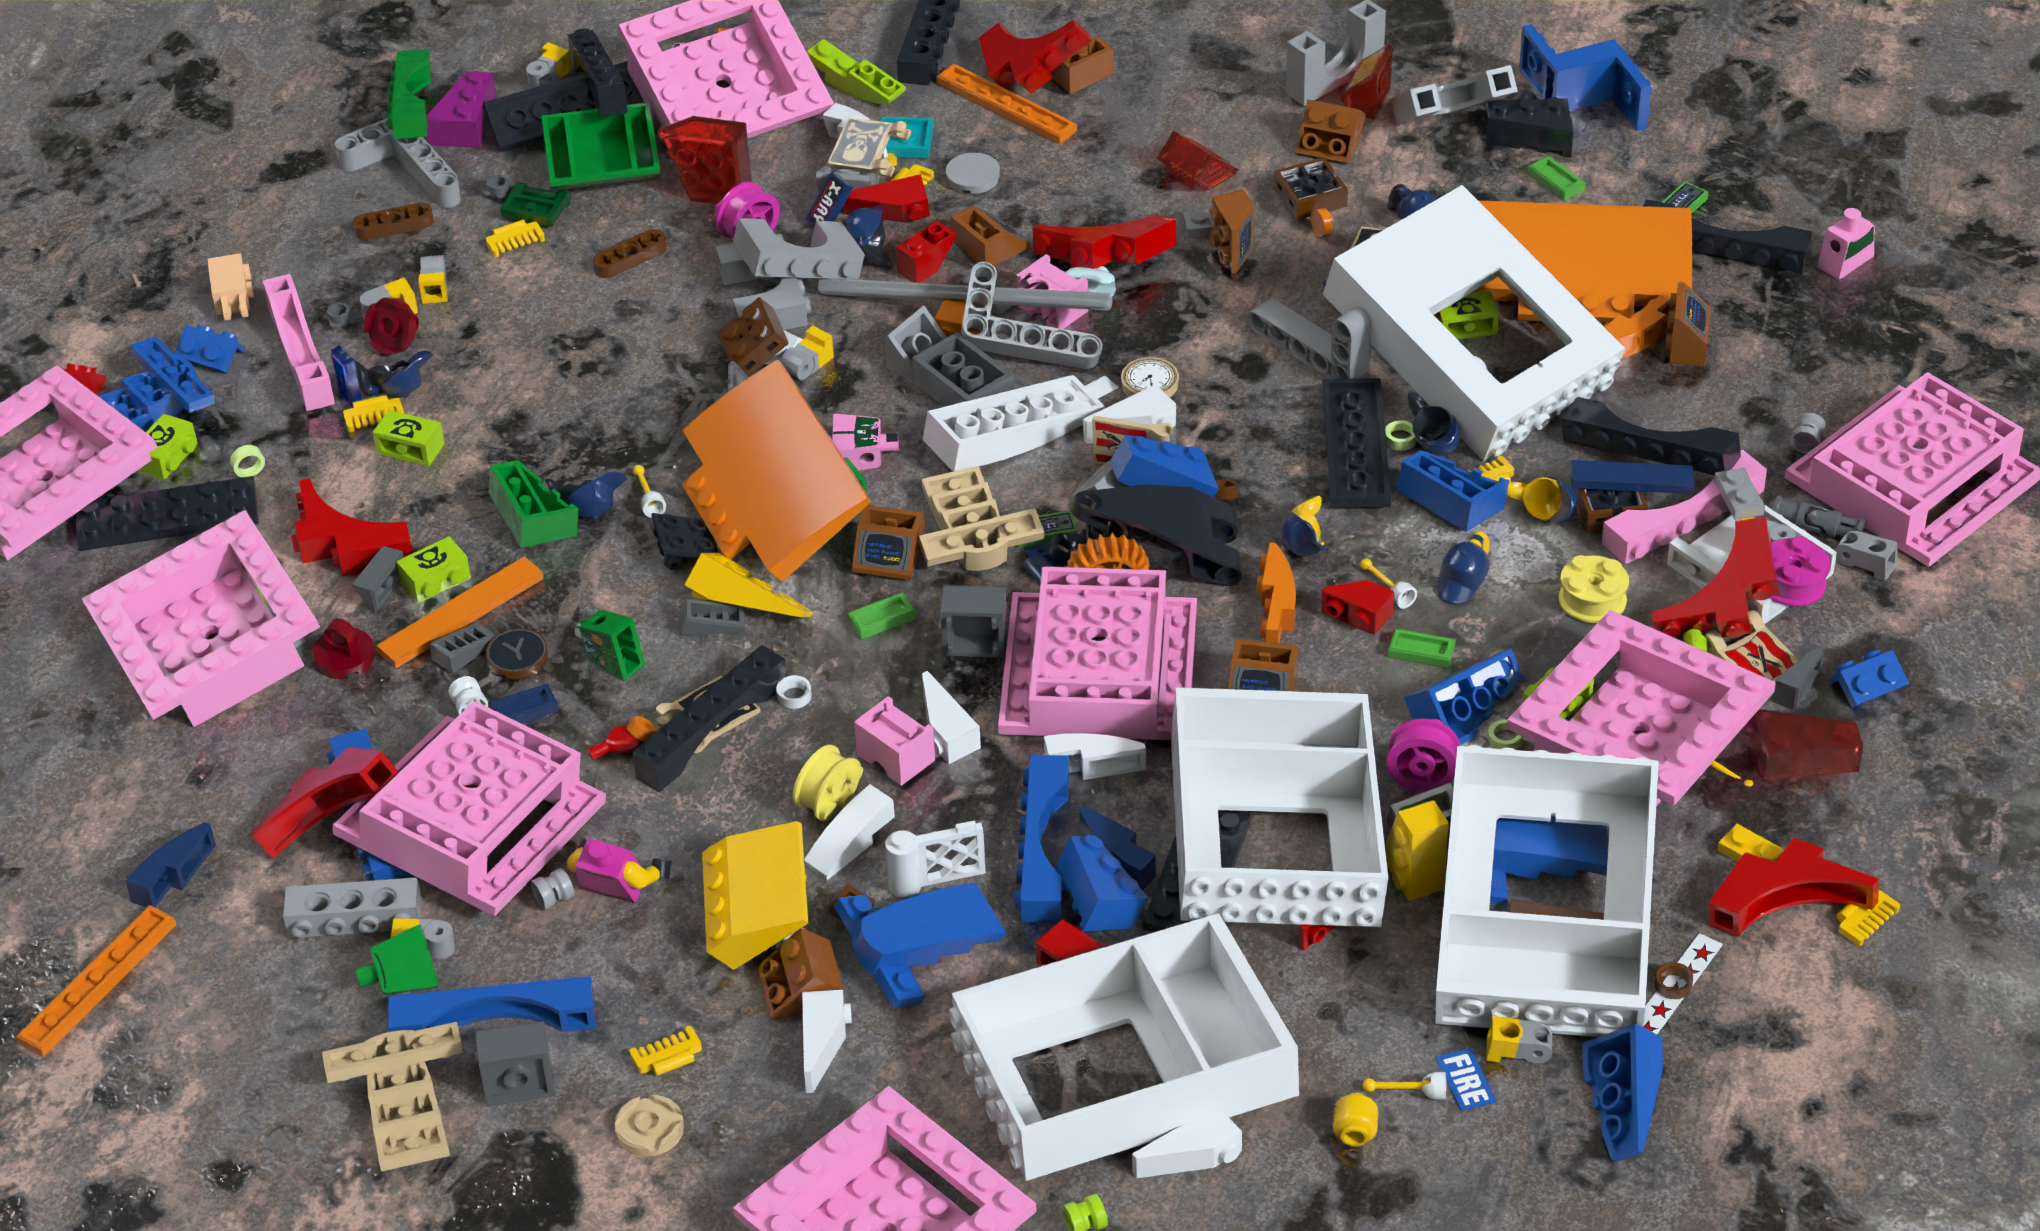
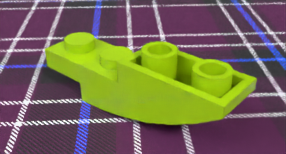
M822 39L807 51L813 65L826 73L824 81L858 99L878 104H890L906 91V86L865 59L858 63L825 39Z

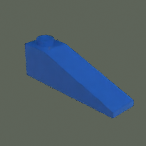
M1509 648L1405 696L1404 700L1413 720L1438 719L1454 731L1461 745L1476 736L1480 725L1493 715V709L1500 701L1506 699L1523 676L1512 649Z
M1634 1023L1582 1043L1583 1076L1586 1084L1591 1086L1594 1098L1591 1100L1594 1109L1600 1113L1602 1119L1600 1128L1610 1158L1614 1162L1643 1153L1663 1071L1662 1037Z

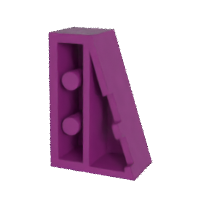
M467 71L427 114L428 128L426 141L429 145L480 148L489 123L484 102L497 98L493 73Z

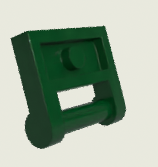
M518 182L500 208L501 217L516 221L524 219L528 223L536 221L539 225L553 227L564 208L569 207L571 193L563 190L553 192L528 187L526 183Z

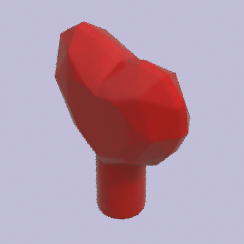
M627 725L615 726L607 734L605 741L587 750L591 759L594 760L609 752L615 754L631 753L639 747L641 740L634 737L627 730Z

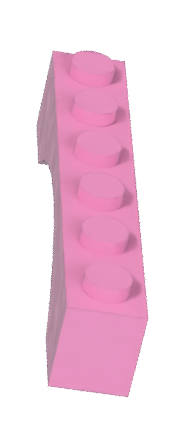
M287 274L263 280L267 305L306 411L335 404L330 377L324 361L319 357L312 341L291 275Z
M1741 450V457L1732 469L1745 468L1760 495L1765 488L1767 469L1747 452ZM1715 476L1700 493L1677 505L1652 510H1626L1605 521L1602 545L1626 565L1728 511L1729 508L1714 482Z

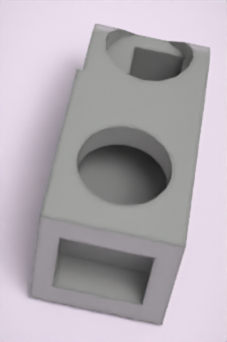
M1852 530L1844 535L1834 549L1837 552L1836 559L1841 564L1850 567L1856 565L1857 567L1873 571L1874 578L1886 581L1897 566V542Z

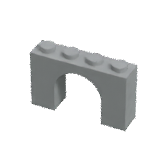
M1364 0L1349 8L1347 12L1345 42L1339 53L1326 64V43L1310 32L1306 31L1287 41L1286 94L1305 106L1307 99L1316 100L1353 80L1372 66L1375 68L1384 63L1386 11L1370 0Z
M1509 65L1488 70L1474 77L1436 87V83L1410 89L1390 99L1396 124L1401 125L1483 105L1485 101L1502 99L1518 92L1512 67Z
M738 218L733 239L734 246L754 276L859 279L865 254L842 222L816 221L810 244L811 247H801L787 243L777 237L765 219Z
M781 234L776 235L777 237L783 240ZM733 243L716 246L718 270L723 285L756 279L769 280L778 284L777 287L768 292L733 299L735 319L740 318L742 311L760 297L774 308L783 330L808 325L807 314L811 313V306L808 296L803 297L805 290L802 279H797L796 277L754 276Z

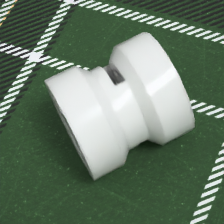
M464 676L458 678L449 686V696L455 704L459 715L473 701L488 707V701L481 692L475 678Z

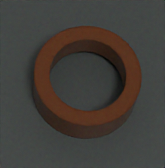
M1668 962L1657 969L1655 988L1659 994L1669 999H1681L1691 992L1693 973L1686 965L1678 962ZM1668 975H1677L1686 981V985L1673 989L1664 985L1662 979Z

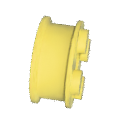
M1579 555L1574 557L1562 569V587L1559 591L1558 599L1561 608L1569 616L1583 622L1598 623L1609 610L1619 614L1623 613L1627 604L1626 591L1629 586V576L1619 561L1602 556Z
M829 744L821 747L808 759L796 779L792 795L794 804L799 808L808 807L812 809L815 817L820 821L830 820L855 797L854 792L862 776L863 767L855 758L846 759L842 757L839 749L834 745Z

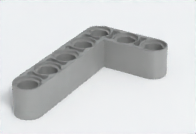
M387 118L341 136L335 141L338 164L343 171H355L394 155L440 207L451 208L461 202L456 173L423 137L394 139L393 129H388Z
M979 262L973 266L960 332L968 341L980 350L1082 369H1090L1097 365L1102 351V342L1093 334L990 316L997 271L988 262ZM979 276L986 277L989 281L980 282L976 278ZM979 302L985 307L975 308L972 303ZM968 329H978L980 334L973 335L968 332ZM996 334H1006L1009 339H999ZM1032 338L1037 341V344L1030 345L1025 342V339ZM1053 344H1063L1066 349H1056ZM1089 348L1094 354L1087 355L1081 349Z
M1273 298L1267 299L1247 313V323L1255 333L1328 379H1359L1369 371L1371 319L1361 307H1354L1332 323V334Z

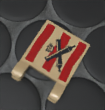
M1094 415L1092 419L1093 463L1104 465L1106 462H1109L1125 435L1142 436L1151 440L1169 442L1170 435L1173 434V427L1169 423L1148 425Z

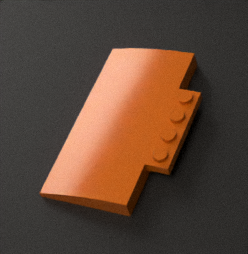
M1479 201L1599 323L1611 322L1620 314L1629 319L1634 314V306L1645 307L1650 300L1657 298L1664 291L1669 294L1677 293L1678 282H1684L1692 289L1691 208ZM1499 277L1472 292L1491 291L1494 301L1518 302V320L1541 321Z
M779 360L769 364L730 390L682 430L703 463L699 469L682 483V486L721 551L727 558L732 560L751 543L767 570L782 582L872 502Z

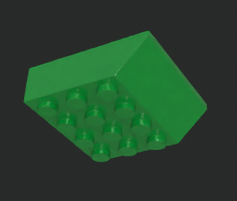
M649 102L627 105L628 113L602 118L597 109L541 116L551 191H567L583 187H596L599 185L621 184L624 182L660 178V165Z

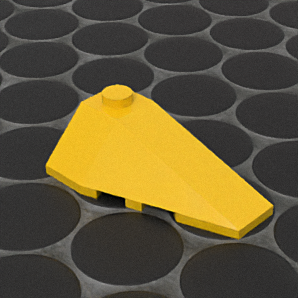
M701 553L685 583V586L693 590L691 594L702 601L713 600L802 618L811 617L813 611L790 596L778 591L776 594L772 593L773 585L764 580L751 577V571L720 553Z

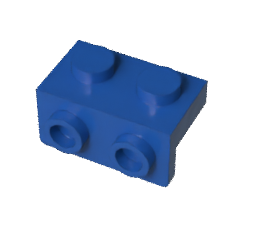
M198 324L197 328L185 325L174 354L185 358L191 364L227 374L235 352L243 353L245 347L237 341L238 337L231 333L222 331L220 335L204 325Z
M1879 649L1870 652L1862 657L1863 662L1856 665L1853 660L1836 667L1838 673L1829 678L1831 685L1837 682L1840 683L1851 708L1909 684L1893 649L1881 654Z

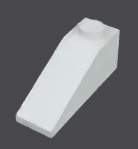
M1157 385L1151 386L1084 418V442L1086 444L1093 443L1092 419L1094 415L1148 425L1169 423L1174 427L1176 426V403Z
M928 671L922 673L928 724L933 727L935 754L941 755L948 764H951L980 749V726Z
M843 990L802 992L806 1093H813L846 1038L845 1024L852 1023L851 1003H844Z
M1224 1112L1183 1124L1132 1153V1173L1136 1178L1214 1168L1223 1162L1230 1163L1242 1151V1131Z

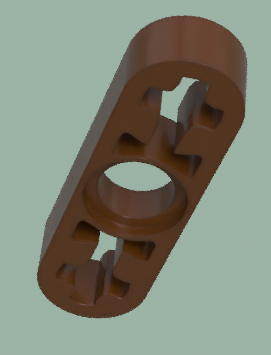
M415 203L358 215L353 220V227L357 238L370 240L428 228L433 224L434 217L432 207L429 204ZM391 220H400V221L395 222V223H387L388 221H391Z
M657 229L647 230L596 254L593 258L595 274L600 278H611L664 253L666 250L665 234ZM627 252H636L634 255H623Z

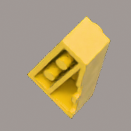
M1435 800L1399 811L1385 843L1387 867L1392 873L1394 885L1398 890L1402 889L1408 901L1445 889L1449 822Z

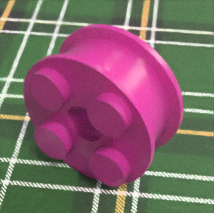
M742 182L731 189L716 205L717 230L723 236L733 240L738 218L765 219L773 231L779 219V203L773 195L764 193L757 184Z
M1801 536L1772 542L1779 595L1771 596L1770 599L1788 606H1806L1818 601L1826 591V577L1830 571V560L1826 552L1818 545L1810 542L1809 539Z
M1414 719L1404 722L1393 731L1390 737V751L1387 756L1388 772L1398 784L1418 792H1426L1451 783L1455 779L1457 746H1460L1459 739L1452 729L1438 719Z

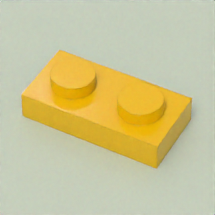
M1736 824L1718 843V852L1736 862L1740 860L1745 852L1776 862L1784 851L1781 847L1739 824Z

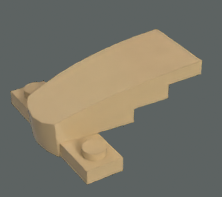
M979 466L922 479L924 494L941 530L919 536V544L928 567L958 560L965 570H987L1007 561L1008 547L1044 539V530L1035 508L1004 516L999 515L996 500L992 498L988 482H984Z
M457 1022L417 1031L399 1030L387 1032L372 1037L363 1043L322 1052L328 1083L367 1075L368 1099L381 1172L450 1156L441 1113L425 1061L464 1053Z

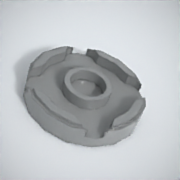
M983 153L958 155L951 159L946 166L947 183L951 188L962 193L963 190L970 191V194L987 192L997 185L1000 178V166L997 160Z

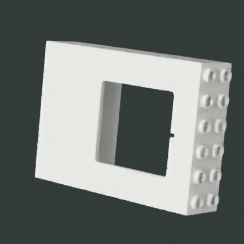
M1463 185L1334 258L1323 292L1327 300L1342 315L1354 307H1361L1367 312L1371 319L1370 344L1430 406H1440L1455 416L1460 427L1461 438L1483 461L1493 455L1496 457L1501 455L1512 443L1522 442L1533 430H1541L1554 417H1561L1576 397L1590 399L1592 394L1598 390L1604 391L1609 388L1614 381L1613 375L1621 365L1620 359L1625 350ZM1497 277L1566 345L1540 361L1539 365L1535 364L1503 384L1499 383L1434 316V314Z
M1176 688L1171 747L1181 920L1194 921L1219 913L1224 922L1381 927L1388 871L1368 694ZM1238 810L1326 814L1332 871L1221 868L1218 811Z
M1477 745L1457 746L1436 988L1435 1024L1489 1028L1492 1016H1500L1543 1023L1549 1026L1554 1034L1600 1037L1634 1023L1643 1027L1646 1003L1659 761L1649 760L1644 757L1630 759L1616 758L1612 755L1589 756L1576 752L1561 754L1549 753L1545 750L1520 751L1508 747L1492 749L1482 748ZM1551 816H1556L1555 822L1607 826L1609 828L1604 920L1489 911L1497 819L1551 821Z
M1219 913L952 993L953 1008L949 1009V1017L956 1032L951 1033L954 1048L957 1053L962 1051L966 1073L968 1075L973 1074L977 1095L979 1098H985L988 1117L991 1122H997V1132L1002 1145L1008 1144L1010 1148L1008 1151L1014 1169L1020 1168L1026 1181L1155 1141L1189 1122L1222 1112L1228 1117H1232L1299 1096L1298 1046ZM1123 1024H1132L1164 1083L1042 1120L1031 1096L1028 1095V1090L1012 1059Z

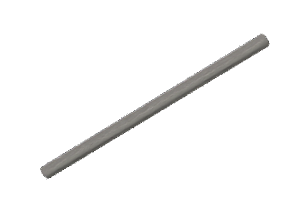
M821 278L818 285V291L824 295L943 301L945 298L966 301L968 290L967 285ZM995 287L992 304L1110 310L1113 299L1109 293Z

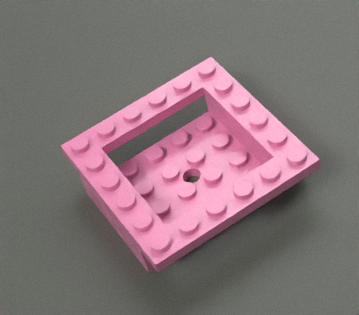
M690 0L621 23L618 26V31L629 50L627 70L644 103L649 102L651 116L672 155L682 152L685 159L688 160L826 112L834 104L778 0ZM751 11L749 23L663 52L657 43ZM719 80H725L730 84V86L727 88L719 87L716 84V82Z
M57 365L47 370L30 384L22 387L3 402H0V437L52 402L60 417L58 421L50 424L42 432L0 459V555L7 561L152 461L149 453L157 448L154 438Z
M1927 372L1907 388L1898 385L1788 467L1785 472V479L1835 510L1842 512L1847 517L1858 520L1866 518V529L1881 538L1896 541L1898 549L1929 567L2040 480V468L2019 456L2024 428ZM1981 469L1993 475L1925 528L1929 509Z
M246 510L82 598L86 608L152 719L154 720L181 705L193 727L304 667L293 642L320 628L317 619ZM239 560L241 561V563H242L243 566L245 567L246 571L248 572V574L250 575V577H251L252 580L254 581L255 585L257 586V588L259 589V591H260L261 594L263 595L264 599L266 600V602L268 603V605L270 606V608L272 609V611H273V613L275 614L276 617L273 616V614L271 613V611L269 610V608H268L267 605L265 604L264 600L262 599V597H261L260 594L258 593L257 589L255 588V586L253 585V583H252L251 580L249 579L248 575L246 574V572H245L244 569L242 568V566H241ZM218 633L213 639L207 640L209 635Z
M1042 567L1040 593L1013 592L998 733L1034 736L1088 733L1127 739L1171 740L1175 689L1192 688L1197 598L1166 597V570ZM1163 627H1164L1163 649H1162V663H1161V677H1160V691H1159V705H1158V686H1159V672H1160L1162 630H1163ZM1094 637H1104V638H1105V639L1102 640V641L1092 640Z
M1609 610L1507 719V729L1534 741V751L1545 750L1549 753L1561 754L1576 752L1589 756L1612 755L1616 758L1634 759L1644 757L1649 760H1657L1659 763L1656 806L1661 801L1674 806L1775 692V682ZM1620 649L1619 668L1570 721L1559 717L1558 715ZM1635 731H1644V732H1646V733H1641V734L1637 735V734H1634L1633 732H1635Z
M473 701L456 719L447 715L395 765L399 773L374 797L357 801L333 824V835L495 917L605 804L606 793L579 781L580 752ZM474 784L478 786V787H476V788H467V787H465V786H471V785H474ZM543 799L554 804L553 808L487 873V856Z
M890 1086L882 1090L733 1207L734 1216L751 1231H1014L1037 1212L1036 1203ZM888 1134L979 1206L980 1209L973 1215H968L890 1152Z

